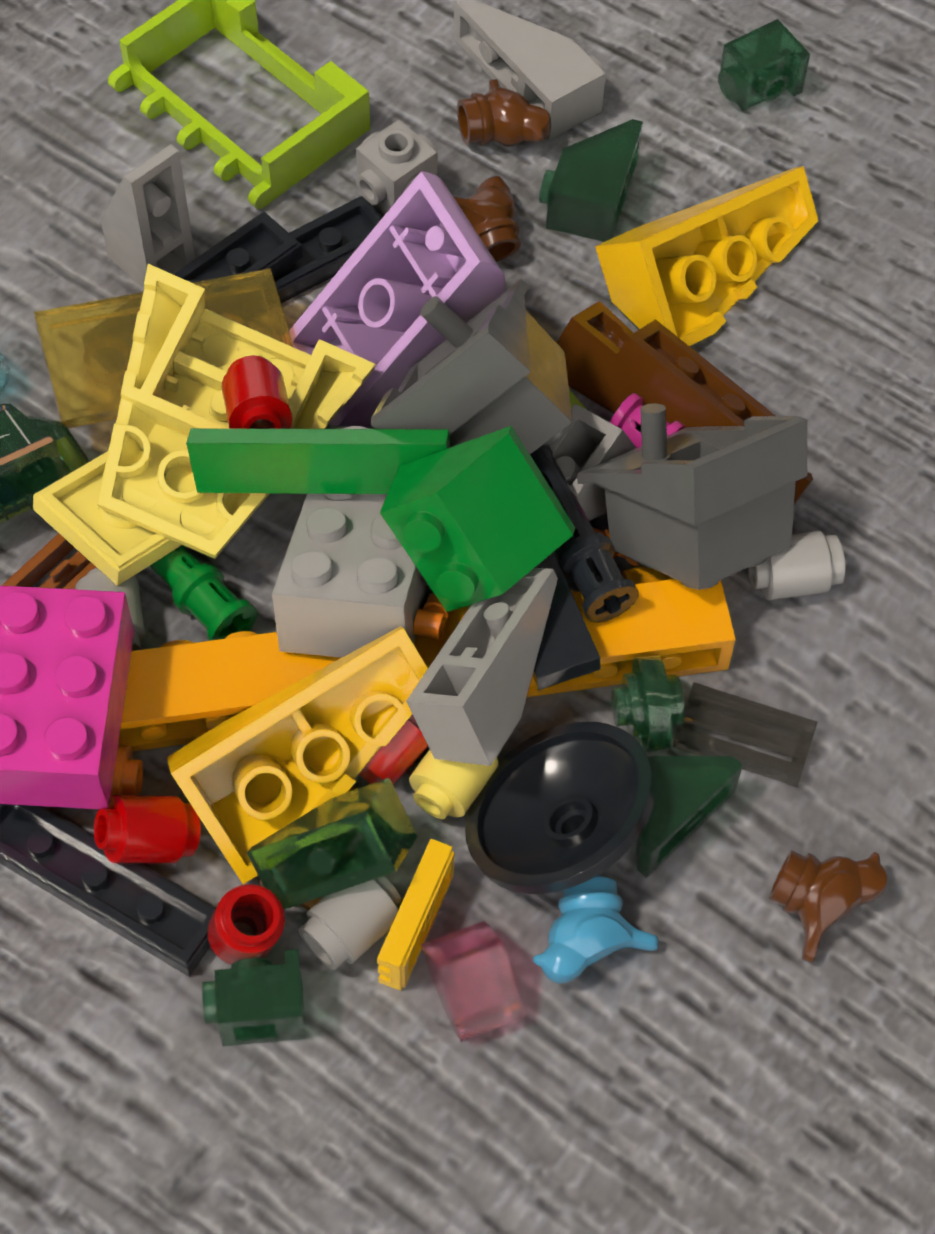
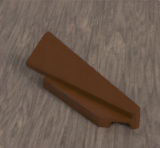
M599 301L571 317L557 341V344L565 352L568 386L614 414L631 394L636 393L643 397V405L652 403L664 405L666 407V421L669 423L679 421L686 428L744 426V420L753 416H776L656 319L633 333L611 310ZM807 472L806 477L795 481L794 505L813 481V476L809 472Z

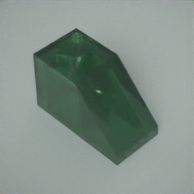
M631 119L563 148L556 170L547 169L545 171L540 188L539 203L547 205V229L602 242L614 237L639 160L643 121Z
M390 778L327 800L252 846L247 854L264 888L276 895L285 910L396 872L418 836Z

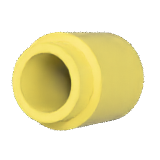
M429 749L409 777L410 785L415 791L413 799L422 810L435 818L445 819L448 815L463 817L499 765L498 759L496 757L491 766L434 759Z

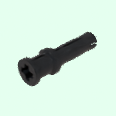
M542 445L531 453L530 456L550 488L554 490L562 507L575 526L573 536L560 546L559 565L564 576L574 580L584 599L582 611L585 617L590 622L608 621L627 611L639 597V591L635 583L630 579H624L613 559L615 547L611 540L602 533L594 531L576 494L571 489L562 470L554 459L550 446ZM599 575L602 579V582H597L595 576Z

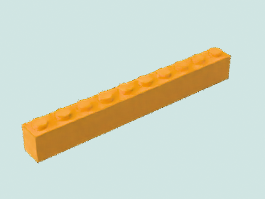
M672 577L667 580L637 584L634 582L639 591V597L636 602L621 615L603 622H590L582 611V604L584 602L580 592L571 590L600 656L601 670L538 690L532 676L527 697L728 670L736 638L721 580L711 588L700 590L686 587L681 581ZM470 606L458 608L450 612L440 640L416 635L414 646L428 668ZM251 631L235 632L225 637V639L196 643L189 640H173L159 648L132 651L118 745H129L132 751L188 744L227 719L326 667L341 657L279 651L277 632L257 634Z

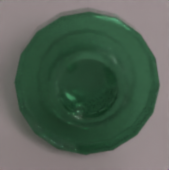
M658 654L635 656L632 663V672L624 673L622 676V687H615L611 690L616 727L626 726L629 734L634 738H640L641 745L646 753L669 750L672 744V727L684 725V700L680 679L677 674L666 675L663 661Z

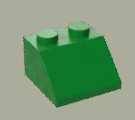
M512 425L400 465L380 510L381 516L446 612L504 594L572 537L575 530L574 524Z

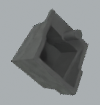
M522 279L519 280L467 323L438 296L429 299L422 307L420 315L446 339L410 367L398 390L393 387L384 394L371 417V426L375 429H449L450 445L453 447L512 425L529 454L542 445L547 446L557 441L566 431L567 427L573 423L565 352L526 311L524 295L529 286Z
M656 403L646 404L640 409L642 446L577 473L578 484H594L605 490L609 536L616 552L637 561L643 567L653 568L679 580L686 587L698 590L711 588L717 585L720 580L747 567L760 565L766 558L791 547L795 481L807 476L808 420L799 416H753L744 420V426L687 427L667 435L666 407Z

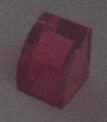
M485 920L421 944L436 991L460 1042L526 1018L504 943Z

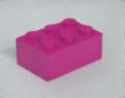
M0 585V804L85 809L109 808L135 632L125 592Z

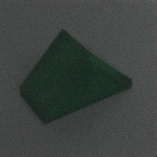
M648 756L655 770L656 797L649 820L636 840L637 870L645 878H648L735 793L743 764L735 757Z

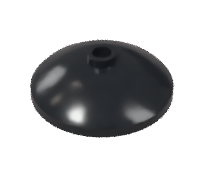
M589 721L574 722L542 731L518 744L498 761L497 769L468 809L465 825L466 843L472 859L483 874L492 882L507 890L525 894H545L569 889L585 883L614 865L631 848L646 826L656 797V776L652 762L636 738L625 730L610 724Z

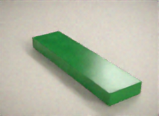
M191 428L186 442L197 493L388 494L400 465L451 447L449 429Z

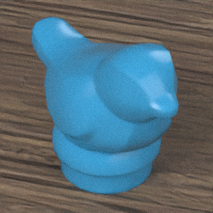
M595 877L585 883L563 890V898L558 901V908L562 915L551 925L548 933V947L542 954L534 956L533 962L542 968L545 976L550 981L557 984L568 983L579 977L588 966L615 951L624 948L646 951L657 950L658 937L634 928L619 914L623 901L617 895V882L606 877Z

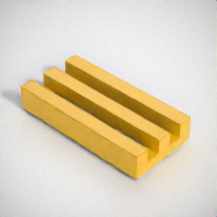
M430 838L377 957V964H379L378 973L380 974L378 977L379 983L401 991L402 987H406L454 877L455 852H453L452 846Z

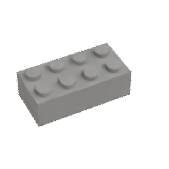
M331 425L330 429H369L362 426L346 427ZM387 494L306 495L272 592L279 651L342 658L400 626L404 628L414 644L416 635L413 634L415 616L418 609H423L430 587L380 514Z

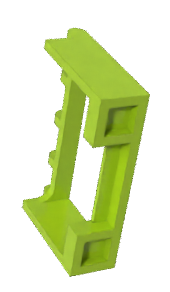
M177 0L119 40L123 64L114 69L108 77V85L116 92H123L134 85L147 96L140 105L141 113L152 120L166 112L181 124L183 128L179 131L176 140L184 149L191 150L202 142L217 154L220 159L215 164L213 171L222 181H228L239 173L255 187L250 191L247 200L257 210L266 207L371 129L369 91L332 61H329L315 71L314 76L259 33L255 0ZM214 28L321 113V115L261 157L262 165L151 74L156 68Z

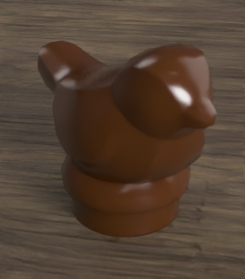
M498 79L489 80V91L485 95L472 93L470 98L458 100V125L466 145L478 143L479 146H485L494 141L509 147L523 141H542L550 135L551 118L547 110L539 106L530 105L518 92L500 87Z
M493 176L485 180L477 188L476 193L468 199L454 197L496 262L511 256L520 248L519 226L514 221L517 212L510 188L500 176Z
M791 850L776 877L769 899L782 905L783 911L799 914L804 930L802 960L813 963L823 934L833 924L859 905L874 901L882 895L888 884V876L880 864L879 853L876 852L872 853L869 858L860 861H854L848 857L832 856L820 862L813 854L808 853L806 856H803Z

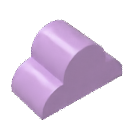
M421 171L281 342L312 355L320 339L375 363L376 366L373 372L329 423L330 426H362L369 428L372 427L371 417L384 394L393 387L398 390L410 367L446 339L420 315L424 304L432 297L438 296L467 323L504 293L505 276L443 180L434 174Z

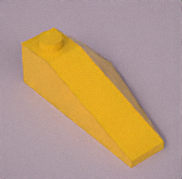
M800 166L641 225L595 246L611 302L639 329L656 319L688 346H691L715 334L726 322L724 315L738 300L747 299L757 288L756 280L772 263L781 262L819 220L805 168Z
M402 626L227 719L166 757L170 772L243 885L296 852L315 832V825L339 797L342 799L355 784V777L380 747L386 746L412 715L406 700L428 667Z

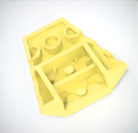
M148 264L140 311L137 314L133 332V344L121 389L116 424L113 427L97 502L98 508L215 559L270 494L197 493L186 445L191 428L229 429L221 386L230 365L237 359L250 355L261 356L269 360L281 371L284 378L293 418L290 429H325L373 372L376 364L320 339L312 355L205 309V288Z

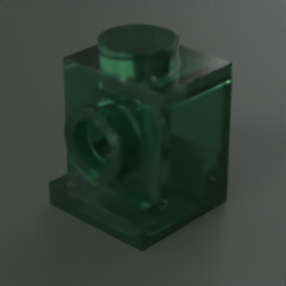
M776 19L724 44L718 84L724 96L728 100L735 102L742 111L763 101H772L785 90H788L794 97L803 92L810 53L781 21Z
M298 949L284 950L285 964L273 965L271 961L261 958L243 959L234 962L230 969L214 970L215 981L202 983L205 1024L217 1023L222 1046L306 1039L303 980Z

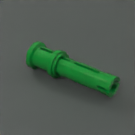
M181 545L150 565L152 570L171 588L172 598L174 599L173 603L182 614H192L207 630L206 638L208 641L225 639V637L232 633L250 631L253 627L258 612L255 606L249 600H239L224 585V575L216 566L205 563L201 564L184 548V545Z

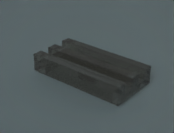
M693 682L672 747L797 787L818 722ZM694 725L731 736V739L749 746L759 745L793 756L791 762L693 731L692 728Z

